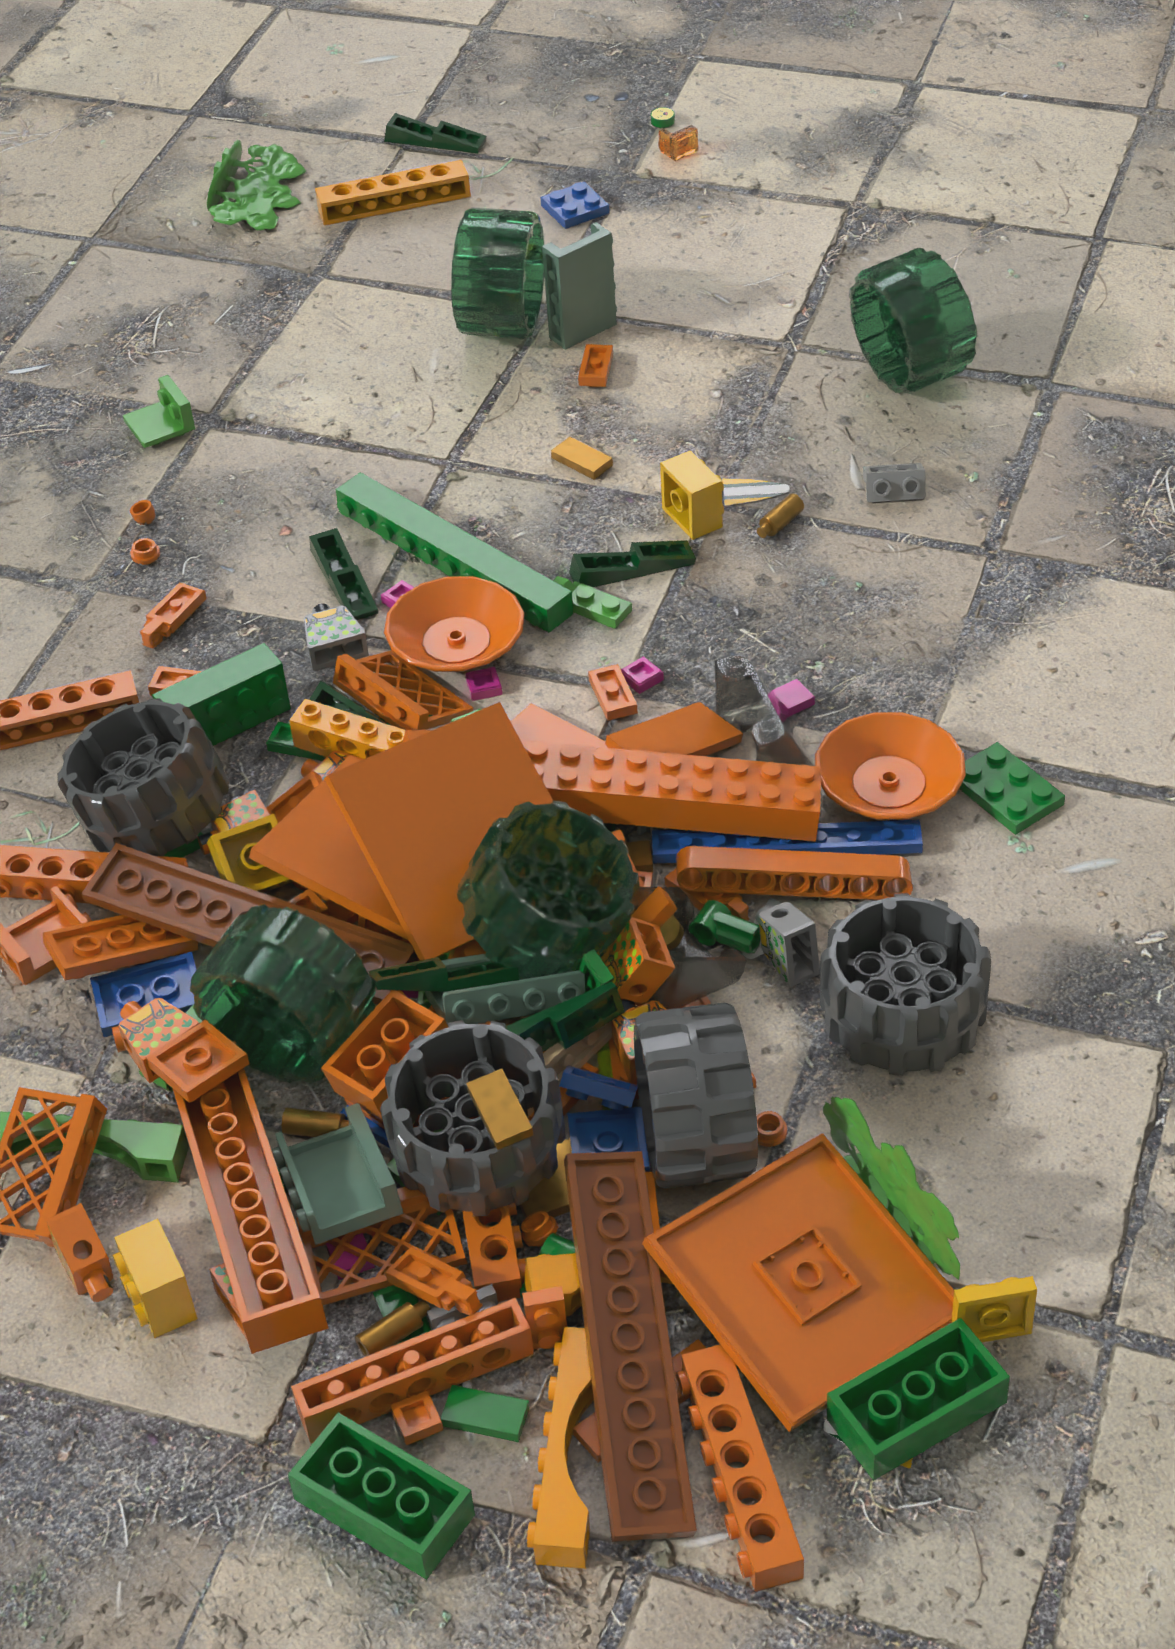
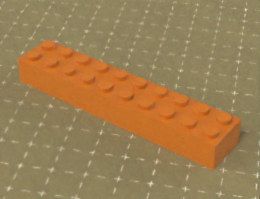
M521 740L563 819L816 842L821 800V767Z
M244 1068L191 1103L173 1089L251 1354L329 1329L321 1298Z

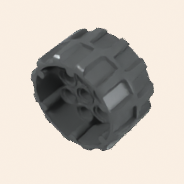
M160 698L149 699L147 702L132 705L125 704L115 708V711L86 726L83 729L84 732L73 744L66 748L62 755L64 763L62 769L57 773L58 786L89 840L99 852H110L114 845L118 843L153 856H164L167 852L185 843L188 845L198 837V834L211 821H215L219 816L223 796L228 794L229 779L223 770V764L190 708L179 702L175 705L166 703Z
M908 893L894 894V897L877 901L867 899L857 904L855 911L845 919L836 920L828 931L827 948L821 954L820 1006L825 1011V1031L833 1042L841 1043L850 1052V1058L858 1064H870L889 1070V1074L901 1076L909 1071L929 1069L930 1072L943 1069L945 1062L954 1058L959 1053L964 1055L976 1045L978 1026H982L986 1021L990 984L991 954L987 947L980 945L979 927L970 918L964 919L961 915L948 908L947 902L936 898L934 901L911 897Z
M724 1002L644 1012L637 1016L634 1025V1057L639 1104L642 1109L649 1164L657 1186L667 1189L746 1178L756 1171L758 1160L756 1106L746 1042L735 1008L731 1004Z
M462 1020L448 1023V1028L439 1030L429 1036H418L409 1043L410 1050L402 1060L391 1065L384 1078L388 1098L380 1107L387 1140L396 1162L400 1180L407 1189L422 1192L428 1198L430 1207L441 1212L454 1209L470 1211L473 1217L488 1216L491 1210L515 1203L517 1207L529 1200V1193L543 1178L550 1179L558 1168L557 1144L563 1143L566 1138L557 1073L552 1067L546 1068L542 1046L531 1037L524 1040L520 1036L508 1031L506 1024L491 1021L490 1025L465 1024ZM503 1069L526 1116H528V1109L533 1108L534 1117L529 1121L534 1135L497 1150L467 1090L466 1083ZM420 1115L419 1126L413 1128L414 1122ZM473 1116H479V1117H477V1118H475V1119H469L470 1117H473ZM442 1129L441 1132H434L435 1130ZM465 1149H473L471 1151L465 1152Z

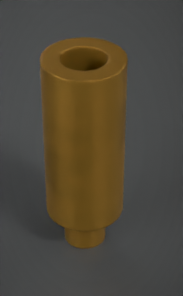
M789 494L760 519V527L757 528V534L761 538H765L767 535L775 536L804 510L803 500L796 494Z
M286 1107L282 1116L281 1128L283 1134L317 1137L349 1126V1121L345 1120V1115L342 1113Z
M421 1300L415 1305L406 1302L357 1334L355 1341L365 1357L389 1348L422 1327V1318L427 1316V1311L431 1309L425 1300Z

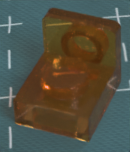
M689 125L674 133H670L664 128L659 130L658 146L660 152L676 161L698 151L697 128Z

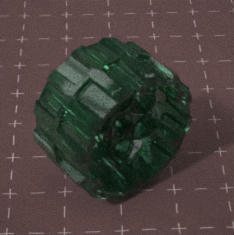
M474 207L465 211L456 234L451 273L453 316L456 328L462 334L520 340L533 335L539 318L543 296L544 265L542 246L545 245L540 216L535 212Z
M915 248L864 269L857 274L855 284L849 291L851 322L859 347L874 374L891 391L912 394L963 372L967 364L974 360L976 355V338L978 335L971 308L972 305L958 279V275L941 258L939 253L936 251L926 252L924 248Z
M553 801L551 804L540 805L525 802L516 805L508 818L494 820L470 860L469 867L458 885L457 898L464 907L465 916L462 924L466 933L476 939L485 951L484 956L493 964L500 963L505 967H517L520 974L519 978L523 979L578 971L583 955L593 949L602 959L635 912V905L631 901L639 890L640 884L638 873L633 872L627 855L629 853L628 847L623 840H618L603 825L602 819L592 813L589 816L581 811L570 808L566 802Z
M265 904L251 907L246 914L238 916L193 974L190 982V992L194 994L195 1001L193 1009L197 1017L202 1021L206 1019L232 1042L235 1041L236 1045L247 1053L250 1063L248 1066L250 1068L271 1075L279 1081L287 1083L304 1081L310 1084L323 1079L325 1074L321 1067L374 1010L375 1004L372 998L376 994V987L374 986L373 978L369 976L362 963L363 959L355 949L349 947L336 935L333 929L324 923H319L299 913L296 909L287 906L285 908H269Z

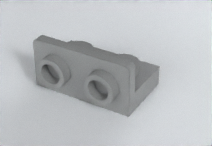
M921 463L863 466V479L866 483V499L868 502L914 500L926 497L925 469Z

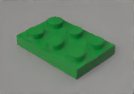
M998 742L965 761L966 776L959 790L1015 835L1065 804V795Z

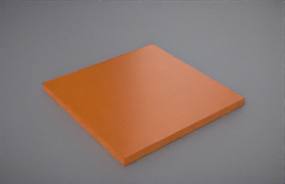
M500 702L330 773L324 778L420 961L440 957L575 893L596 881Z
M349 755L333 772L361 760ZM325 780L251 848L249 858L409 940Z
M823 1133L648 1235L642 1243L788 1432H791L826 1409L827 1393L952 1322L954 1289Z

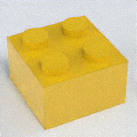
M691 450L661 462L662 509L692 540L722 528V514H724L722 491L724 490V485L720 476L715 475L706 466L705 462L699 459Z
M275 814L210 836L207 845L220 879L261 893L293 882L249 858L251 848L278 824Z
M158 1218L114 1237L119 1252L112 1256L121 1275L120 1280L128 1298L131 1297L134 1304L133 1309L141 1327L149 1325L154 1338L198 1319L185 1274Z

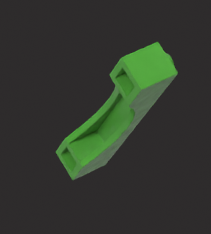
M0 1111V1141L10 1112ZM23 1112L26 1120L36 1115L31 1112ZM64 1114L54 1115L59 1126L72 1119L71 1116ZM49 1118L44 1119L31 1128L37 1141L55 1130ZM104 1119L93 1153L119 1161L132 1169L142 1180L178 1183L189 1145L183 1125L171 1122H140L133 1119L126 1121ZM26 1132L13 1140L11 1149L14 1155L32 1144ZM57 1138L43 1147L42 1150L44 1153L61 1151L63 1143L60 1138Z

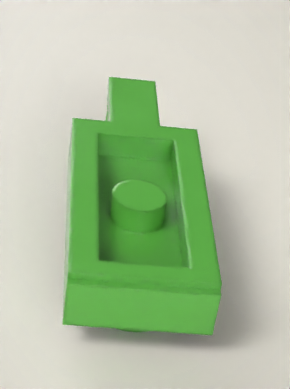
M557 576L553 580L572 591L573 613L608 627L617 628L632 611V603L583 583H572L566 578Z

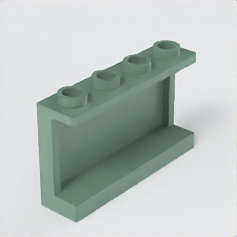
M597 222L591 224V235L562 249L552 242L542 246L549 338L565 350L617 325L616 284L613 268L615 263L612 249L613 237L609 230Z
M560 942L441 960L447 969L509 957L518 966L519 980L448 992L425 991V996L437 1015L444 1018L447 1024L462 1020L465 1024H478L536 1014L585 993V977L580 970L569 972L565 968L564 947Z
M359 1103L345 1107L349 1126L292 1146H287L282 1131L275 1133L278 1147L272 1148L277 1167L280 1170L286 1190H288L302 1232L310 1231L315 1245L403 1214L395 1182Z

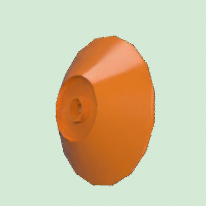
M447 576L421 583L401 595L387 613L384 634L391 650L410 665L434 672L466 671L490 664L510 651L523 633L525 613L516 596L496 582L474 576Z
M873 712L846 720L826 734L815 753V766L821 767V787L826 795L849 812L876 820H908L934 812L956 796L966 776L964 753L952 734L928 719L903 712Z

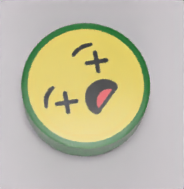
M660 107L652 110L650 113L651 124L657 128H667L675 123V112L670 108Z

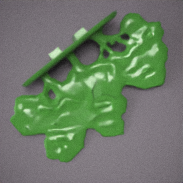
M236 140L231 149L225 148L222 152V162L217 161L214 166L213 179L207 198V209L214 216L213 220L215 222L233 225L246 220L255 230L274 229L279 217L275 214L273 208L288 209L301 204L295 196L291 195L292 191L290 188L281 185L279 181L296 178L305 173L306 170L298 163L297 158L293 154L284 152L283 148L276 144L268 147L260 145L250 146L248 154L252 158L247 161H240L242 144L240 140ZM253 162H263L262 166H248V164L253 165ZM238 167L247 170L248 175L245 179L234 178ZM249 168L254 169L255 172H251ZM234 182L235 191L225 192L229 184ZM223 198L224 202L218 204L220 199ZM229 198L235 199L236 202L229 201Z
M831 1097V1104L825 1102L823 1106V1114L829 1122L831 1128L830 1135L833 1142L842 1151L850 1153V1155L843 1158L931 1263H936L943 1273L952 1274L959 1280L960 1262L948 1239L954 1241L956 1238H959V1232L950 1210L933 1193H928L920 1188L914 1164L904 1146L895 1145L893 1148L890 1144L882 1142L880 1150L875 1145L867 1121L856 1102L849 1098ZM854 1146H856V1148L858 1149L859 1153H856V1150H855Z

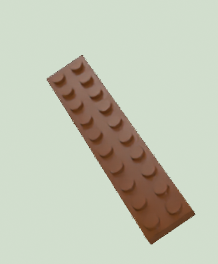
M118 843L114 845L81 893L84 902L377 1005L391 990H377L370 981L369 971L411 963L417 956L410 943Z
M642 1151L569 1153L565 1156L564 1166L611 1540L616 1542L693 1537L697 1529L659 1265L642 1245L644 1238L654 1233Z

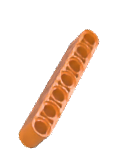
M687 846L682 848L676 856L677 883L682 889L687 891L869 900L890 898L898 893H908L910 895L913 891L910 864L907 859L897 855Z

